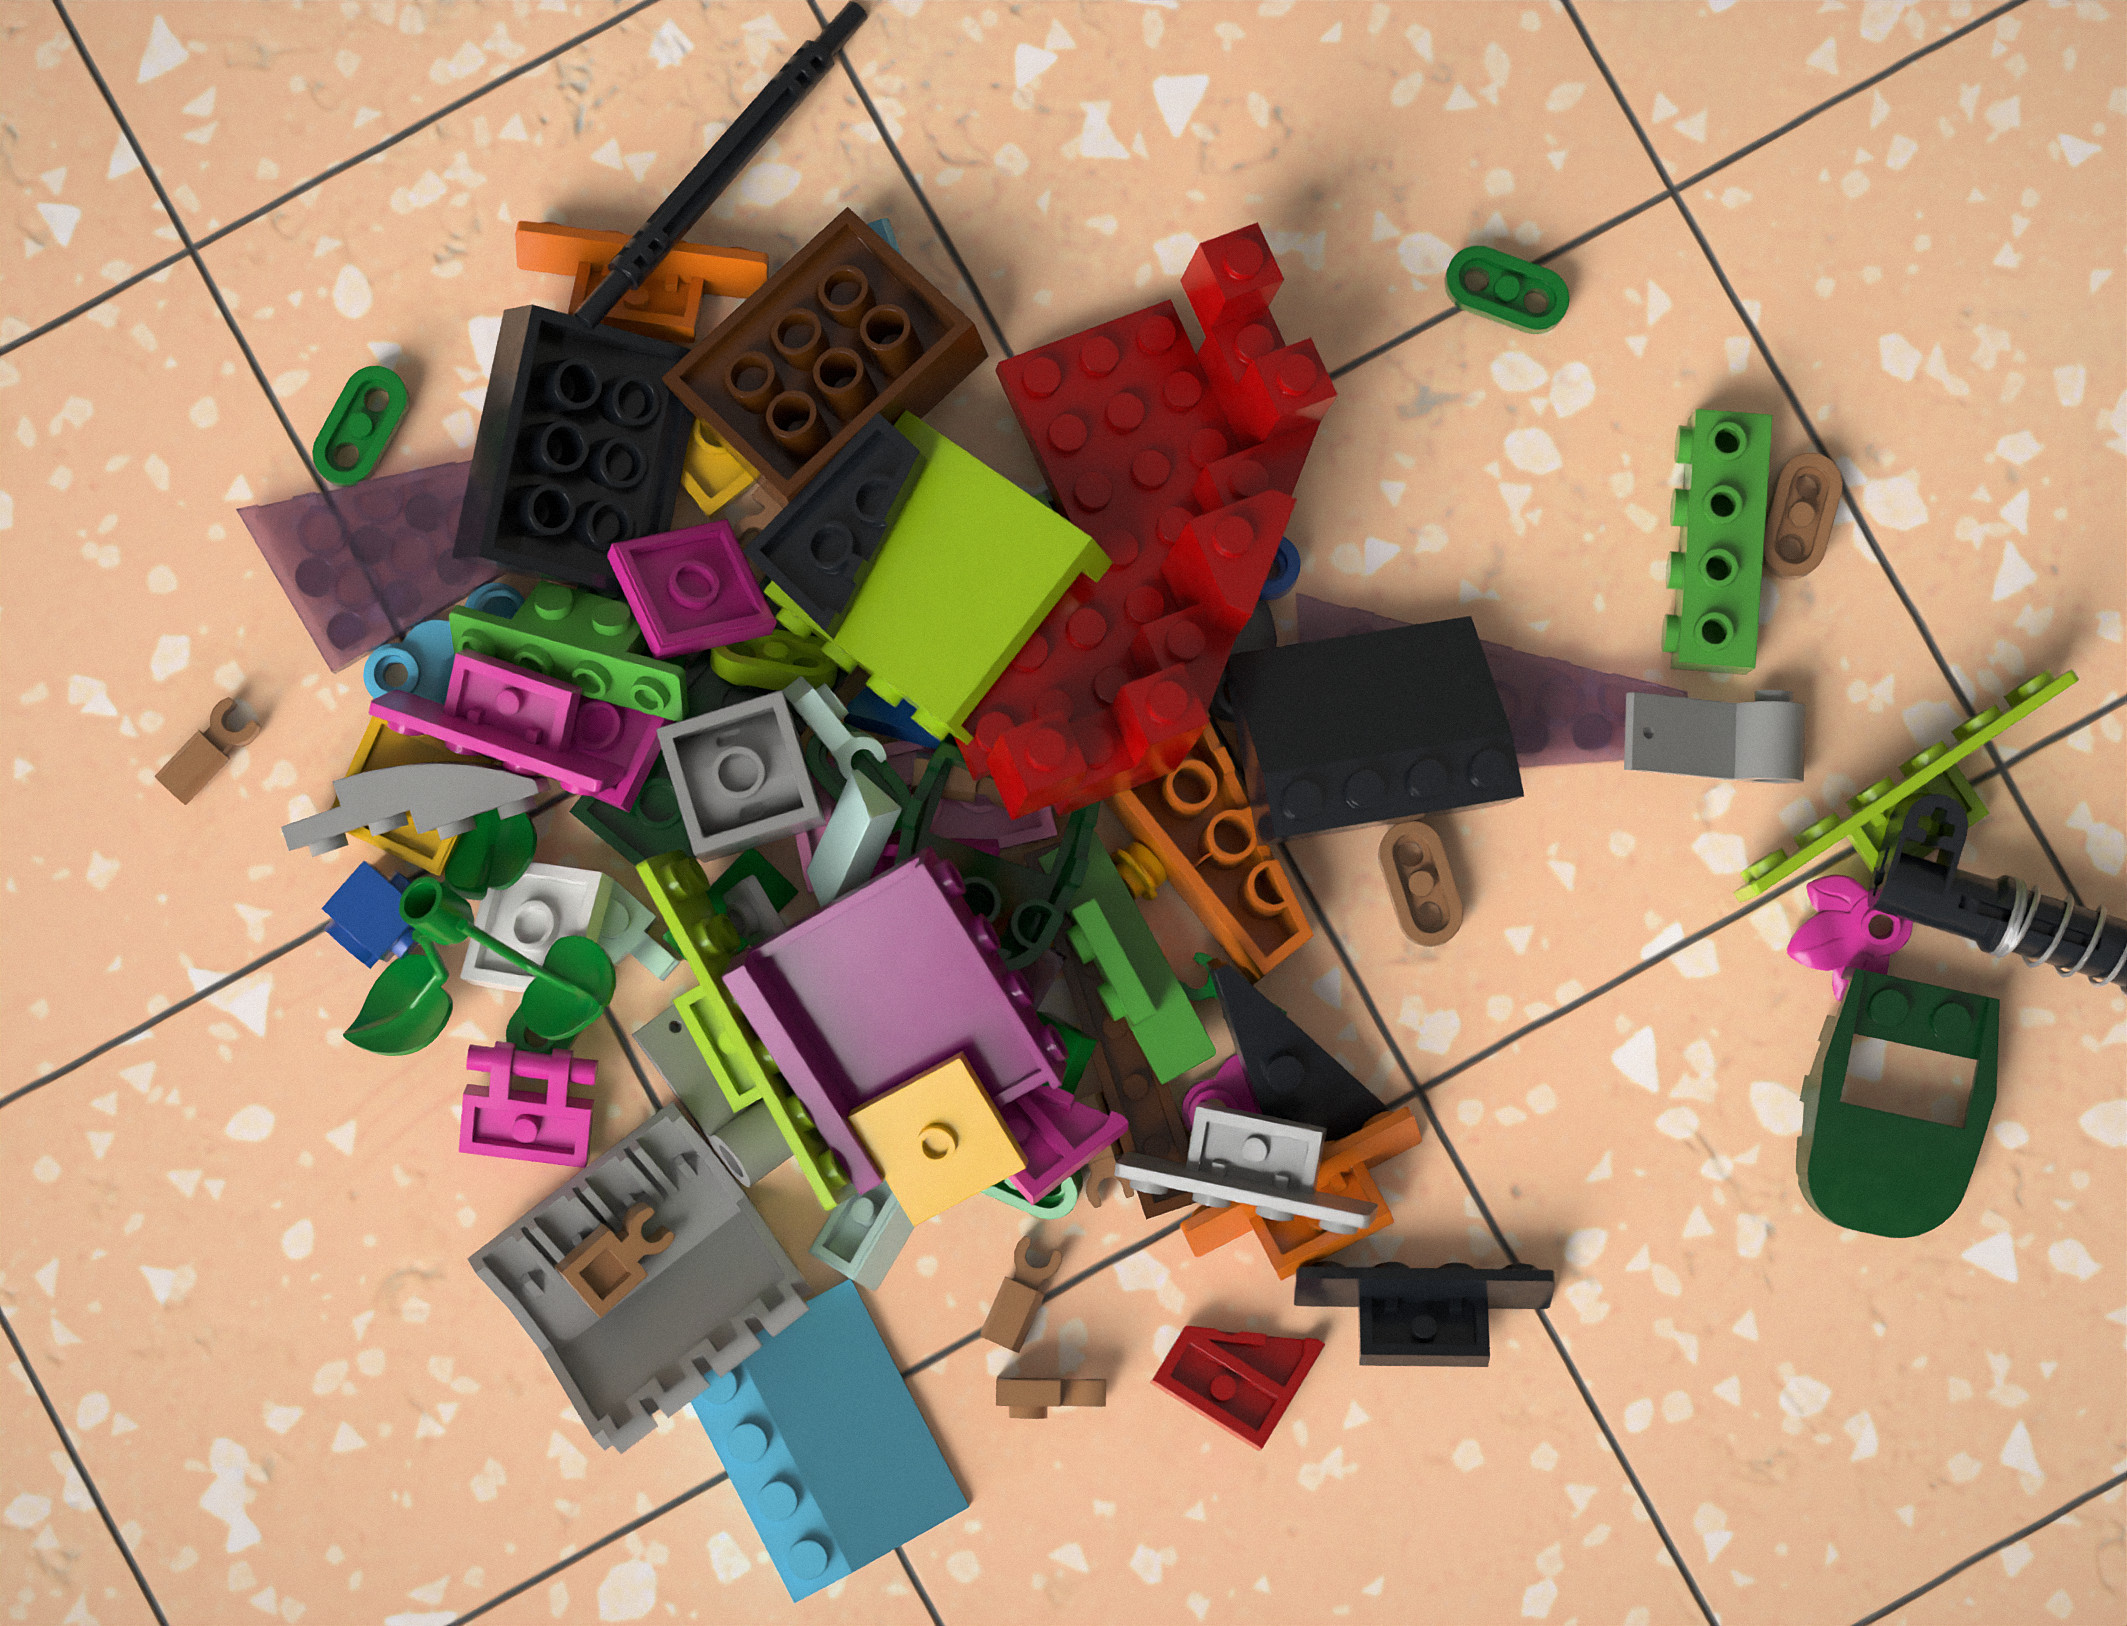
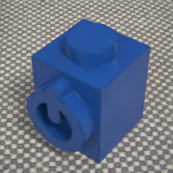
M364 860L321 908L332 918L324 930L369 969L378 960L388 963L394 955L401 960L404 959L419 944L412 939V933L415 928L404 922L399 913L401 896L412 882L398 870H395L388 878L373 864Z

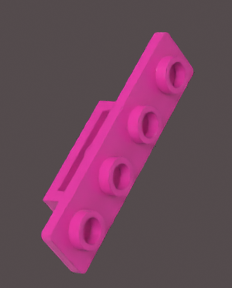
M467 648L455 654L445 705L402 690H393L370 702L368 713L387 720V726L397 733L410 736L427 734L445 741V747L455 753L469 756L485 754L503 761L502 765L508 771L526 776L543 774L561 781L560 785L563 789L574 794L595 796L621 782L623 779L625 767L569 748L582 687Z

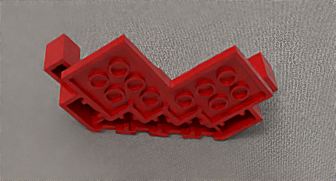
M1258 222L1199 243L1180 280L1206 336L1197 355L1171 299L1000 361L995 369L1060 516L1092 537L1113 562L1098 582L1080 572L961 725L973 739L968 744H965L954 736L973 781L992 775L1011 820L1050 805H1054L1058 817L1172 773L1176 771L1210 723L1206 714L1236 637L1253 614L1297 501L1296 498L1292 497L1319 425L1338 396L1312 338L1310 337L1286 346L1271 314L1269 305L1283 283L1284 278Z

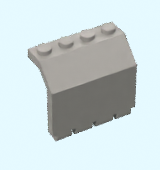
M673 1101L467 1258L476 1275L510 1310L541 1351L592 1438L604 1451L613 1445L621 1455L658 1427L657 1422L652 1416L656 1411L661 1409L670 1418L709 1388L711 1385L704 1374L713 1368L718 1376L722 1378L761 1348L763 1344L756 1334L765 1328L774 1338L809 1311L810 1308L803 1298L813 1291L758 1208L703 1136ZM643 1201L655 1213L644 1222L641 1228L642 1237L652 1235L656 1229L664 1225L675 1235L672 1244L663 1252L655 1255L645 1254L638 1261L648 1273V1276L602 1318H599L554 1266L602 1223L616 1235L622 1229V1220L626 1212L633 1205Z

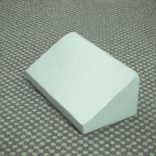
M858 769L851 771L806 871L820 908L870 879L902 810L895 801Z
M884 1178L882 1184L862 1195L858 1192L834 1207L808 1252L851 1280L875 1291L881 1285L915 1226H913Z

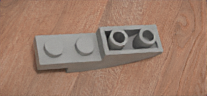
M461 761L412 763L367 771L332 781L341 806L281 826L289 851L309 846L312 857L348 846L349 843L345 834L347 832L369 826L373 837L409 825L405 812L410 811L418 834L437 829L440 840H444L477 829L473 816L497 808L500 819L503 820L538 808L534 795L549 791L551 788L547 777L516 774L500 765Z

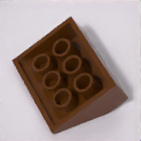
M847 207L662 377V380L758 485L784 509L877 412L893 426L905 410L921 420L985 361L989 355L975 323Z

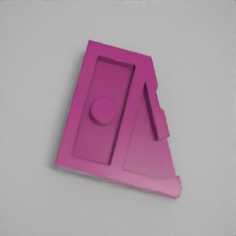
M1051 1085L1038 1086L998 1108V1111L1028 1159L1027 1167L1008 1177V1179L1033 1206L1127 1132L1128 1120L1123 1115L1112 1110L1110 1115H1107L1074 1101L1075 1095L1057 1087L1052 1089Z

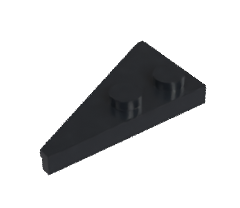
M1218 957L1206 962L1257 1114L1327 1128L1326 1142L1336 1141L1361 1130L1363 1125L1373 1116L1389 1111V1108L1375 1094L1369 1091L1226 961L1222 962Z

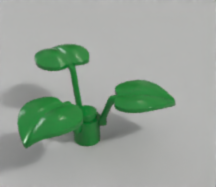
M497 808L473 816L477 829L462 834L445 868V880L441 883L432 877H421L413 881L405 889L400 899L399 913L404 922L415 928L412 933V939L421 944L427 956L409 954L402 960L398 958L381 973L370 989L357 1018L343 1033V1037L347 1041L363 1050L384 1056L408 1055L430 1045L445 1028L453 1010L451 996L441 987L448 980L449 971L434 942L440 945L458 944L468 936L526 972L536 976L523 994L521 1012L527 1027L540 1037L549 1040L571 1037L589 1026L603 1014L604 1008L610 1004L615 992L616 972L610 956L596 942L583 936L561 937L550 947L543 966L474 925L475 920L471 905L465 899L481 901L486 897L488 888L494 890L510 888L523 876L532 862L537 847V832L534 823L526 812L503 820L500 819Z

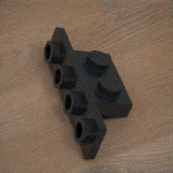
M1321 1261L1309 1267H1298L1296 1269L1294 1305L1306 1307H1358L1359 1366L1488 1367L1490 1360L1488 1309L1550 1308L1555 1288V1272L1553 1270L1538 1269L1531 1264L1525 1263L1507 1265L1502 1269H1474L1471 1265L1465 1263H1447L1438 1268H1410L1400 1262H1384L1374 1267H1345L1338 1262Z

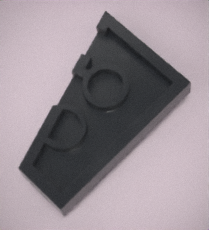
M877 412L747 545L743 552L834 640L928 461L927 458L889 421Z

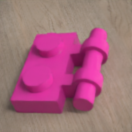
M496 1041L494 1047L470 1044L467 1053L466 1069L491 1073L490 1086L466 1085L462 1100L458 1152L586 1168L590 1156L595 1100L570 1097L569 1092L570 1083L595 1086L598 1060L574 1057L573 1050L554 1048L552 1054L516 1050V1043ZM513 1076L548 1080L547 1094L512 1089Z

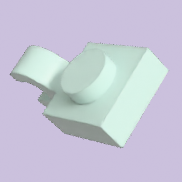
M800 676L783 690L790 704L829 750L834 758L837 770L847 780L851 771H854L851 767V757L856 751L868 749L880 763L887 759L883 746L873 736L865 732L847 731L840 720L848 715L849 712L825 683L815 690Z
M614 879L597 944L607 952L615 966H618L630 953L662 981L680 963L647 934L659 918Z

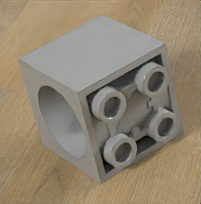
M782 690L656 729L694 855L703 863L827 825L793 713Z

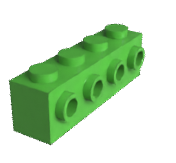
M1696 409L1688 418L1687 426L1678 425L1674 460L1675 463L1685 464L1683 489H1673L1670 525L1680 527L1679 552L1669 551L1666 566V589L1676 590L1674 615L1665 614L1661 636L1662 652L1671 653L1670 669L1747 675L1756 667L1773 415Z

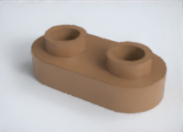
M1818 453L1799 454L1788 461L1777 476L1765 521L1763 564L1768 571L1779 578L1789 580L1802 578L1816 569L1824 558L1843 487L1841 473L1836 464L1828 457ZM1802 477L1812 479L1818 489L1816 497H1802L1796 488L1797 480ZM1790 537L1799 542L1801 546L1799 558L1789 559L1781 553L1780 542L1783 538Z
M1407 821L1399 823L1384 835L1378 850L1379 864L1399 927L1411 942L1419 946L1435 947L1442 945L1456 935L1463 921L1462 904L1442 841L1434 829L1422 822ZM1413 843L1420 848L1422 857L1418 865L1406 866L1400 861L1398 850L1401 845ZM1430 903L1440 910L1441 919L1437 926L1426 927L1419 922L1417 913L1421 905Z

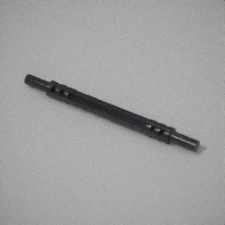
M849 1L814 41L806 40L697 165L640 227L636 234L608 264L610 271L608 275L578 307L573 316L581 318L593 331L629 289L638 290L664 258L667 257L686 233L834 67L833 57L868 18L866 11L859 4Z

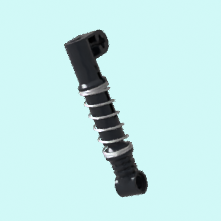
M1916 793L1906 796L1896 804L1890 815L1868 890L1867 902L1870 909L1974 940L1982 952L1989 953L1991 956L1995 955L1997 958L2004 957L2010 952L2022 955L2024 963L2030 968L2037 967L2043 962L2055 966L2057 974L2062 978L2070 977L2078 972L2087 975L2089 983L2095 988L2103 987L2109 982L2120 986L2122 994L2127 997V920L2108 915L2104 903L2099 905L2096 911L2075 905L2071 893L2063 901L2041 894L2039 883L2034 885L2030 891L2027 889V884L2023 878L2018 879L2016 876L2003 875L1994 880L1957 868L1967 837L1968 820L1964 809L1956 800L1949 796ZM1920 816H1930V820L1939 824L1937 835H1926L1924 829L1917 827ZM1905 840L1921 842L1922 846L1939 850L1936 862L1902 852ZM2028 957L2035 959L2037 961L2032 962L2028 959ZM2061 968H2065L2070 971L2064 972ZM2093 977L2103 981L2097 982Z

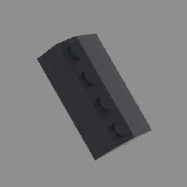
M534 304L505 309L451 559L510 574L626 597L607 555L612 543L670 531L694 414L669 389L662 380V377L692 349L601 323L592 331L579 317Z
M1471 616L1229 655L1225 665V672L1258 847L1501 806L1524 797L1512 730Z

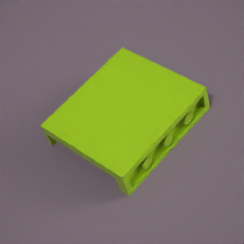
M905 410L894 424V427L928 461L834 640L773 581L770 582L763 592L781 608L775 619L801 640L806 641L811 633L815 634L826 642L820 649L822 654L848 674H851L856 666L866 671L871 676L865 684L890 705L896 708L901 700L904 699L914 706L917 710L911 718L931 735L943 741L947 734L951 733L965 744H968L973 737L961 725L1080 572L1098 582L1113 562L1092 537L918 417Z

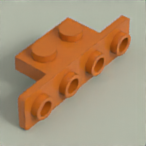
M518 221L515 231L517 267L522 270L574 276L575 282L568 309V314L573 316L578 307L610 272L608 269L610 261L634 235L624 234L615 230L598 231L568 227L554 222ZM680 240L638 290L629 289L600 323L650 338L694 344L704 294L748 299L769 279V255L764 252L750 251L743 247L727 248Z
M1409 1107L1401 1108L1396 1112H1382L1370 1118L1361 1130L1339 1141L1324 1142L1316 1191L1378 1204L1376 1219L1369 1228L1358 1227L1356 1234H1340L1320 1228V1219L1295 1214L1294 1219L1291 1221H1280L1257 1215L1255 1213L1256 1206L1231 1201V1206L1224 1208L1202 1204L1194 1210L1190 1218L1180 1224L1194 1256L1201 1257L1253 1230L1279 1280L1282 1281L1295 1274L1298 1267H1309L1394 1223L1391 1211L1368 1170L1422 1142L1415 1117Z

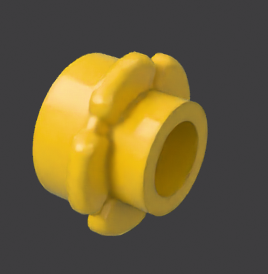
M1132 842L1124 850L1118 849L1116 852H1113L1110 858L1133 900L1141 895L1147 901L1155 900L1158 896L1156 889L1167 880L1166 871L1157 857L1138 842Z

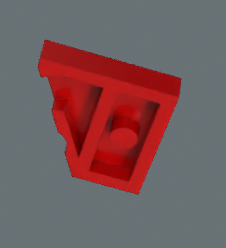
M1185 1326L1150 1383L1259 1452L1271 1436L1324 1348L1325 1343L1314 1338L1293 1339L1267 1336L1265 1333L1246 1331L1234 1333L1218 1331L1216 1328Z

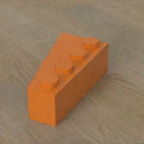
M1207 711V714H1206V715H1207L1208 719H1210L1211 716H1210L1209 712ZM1210 722L1176 771L1103 799V801L1132 837L1157 857L1166 871L1167 880L1250 983L1255 985L1301 948L1314 934L1279 860H1275L1269 845L1258 847L1251 807L1234 773L1235 767L1225 746H1221Z

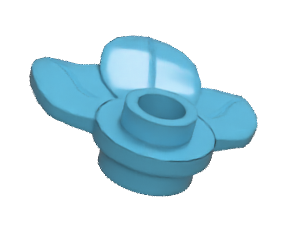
M445 620L422 622L415 625L402 643L385 644L373 651L365 663L363 672L364 683L370 695L375 699L393 690H402L445 705L455 659L450 622ZM394 664H403L408 671L406 682L399 687H391L386 681V672Z

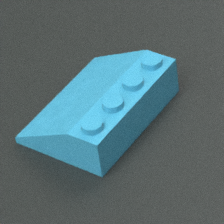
M851 1279L806 1301L810 1310L774 1338L765 1328L756 1334L763 1346L722 1378L718 1376L713 1368L704 1374L711 1386L691 1401L704 1430L794 1604L859 1570L970 1507Z

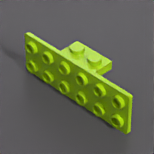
M2049 668L2039 675L2031 677L2003 696L2010 707L2001 712L1998 706L1994 704L1952 730L1951 733L1957 740L1955 744L1948 748L1943 740L1901 764L1898 768L1904 775L1903 779L1895 784L1889 776L1879 782L1876 781L1845 802L1852 813L1840 819L1837 813L1833 812L1795 835L1793 839L1799 847L1797 850L1787 856L1781 847L1740 872L1746 884L1735 890L1733 894L1739 903L1760 895L1845 837L1849 839L1873 874L1890 815L1897 803L1906 796L1916 793L1947 795L1956 800L1966 813L1968 828L1990 813L1956 763L2080 679L2073 669L2055 677ZM1920 816L1917 827L1924 829L1926 835H1937L1939 824L1930 820V816ZM1905 840L1902 852L1924 858L1935 851V849L1922 846L1921 842Z
M681 849L650 857L638 863L636 869L700 983V985L672 1001L732 1110L736 1113L759 1099H764L823 1208L826 1211L831 1210L857 1194L858 1191L721 978L731 958L740 954L737 948L741 946V940L728 916L724 913L718 914L706 893L710 889L706 873L694 857H686Z

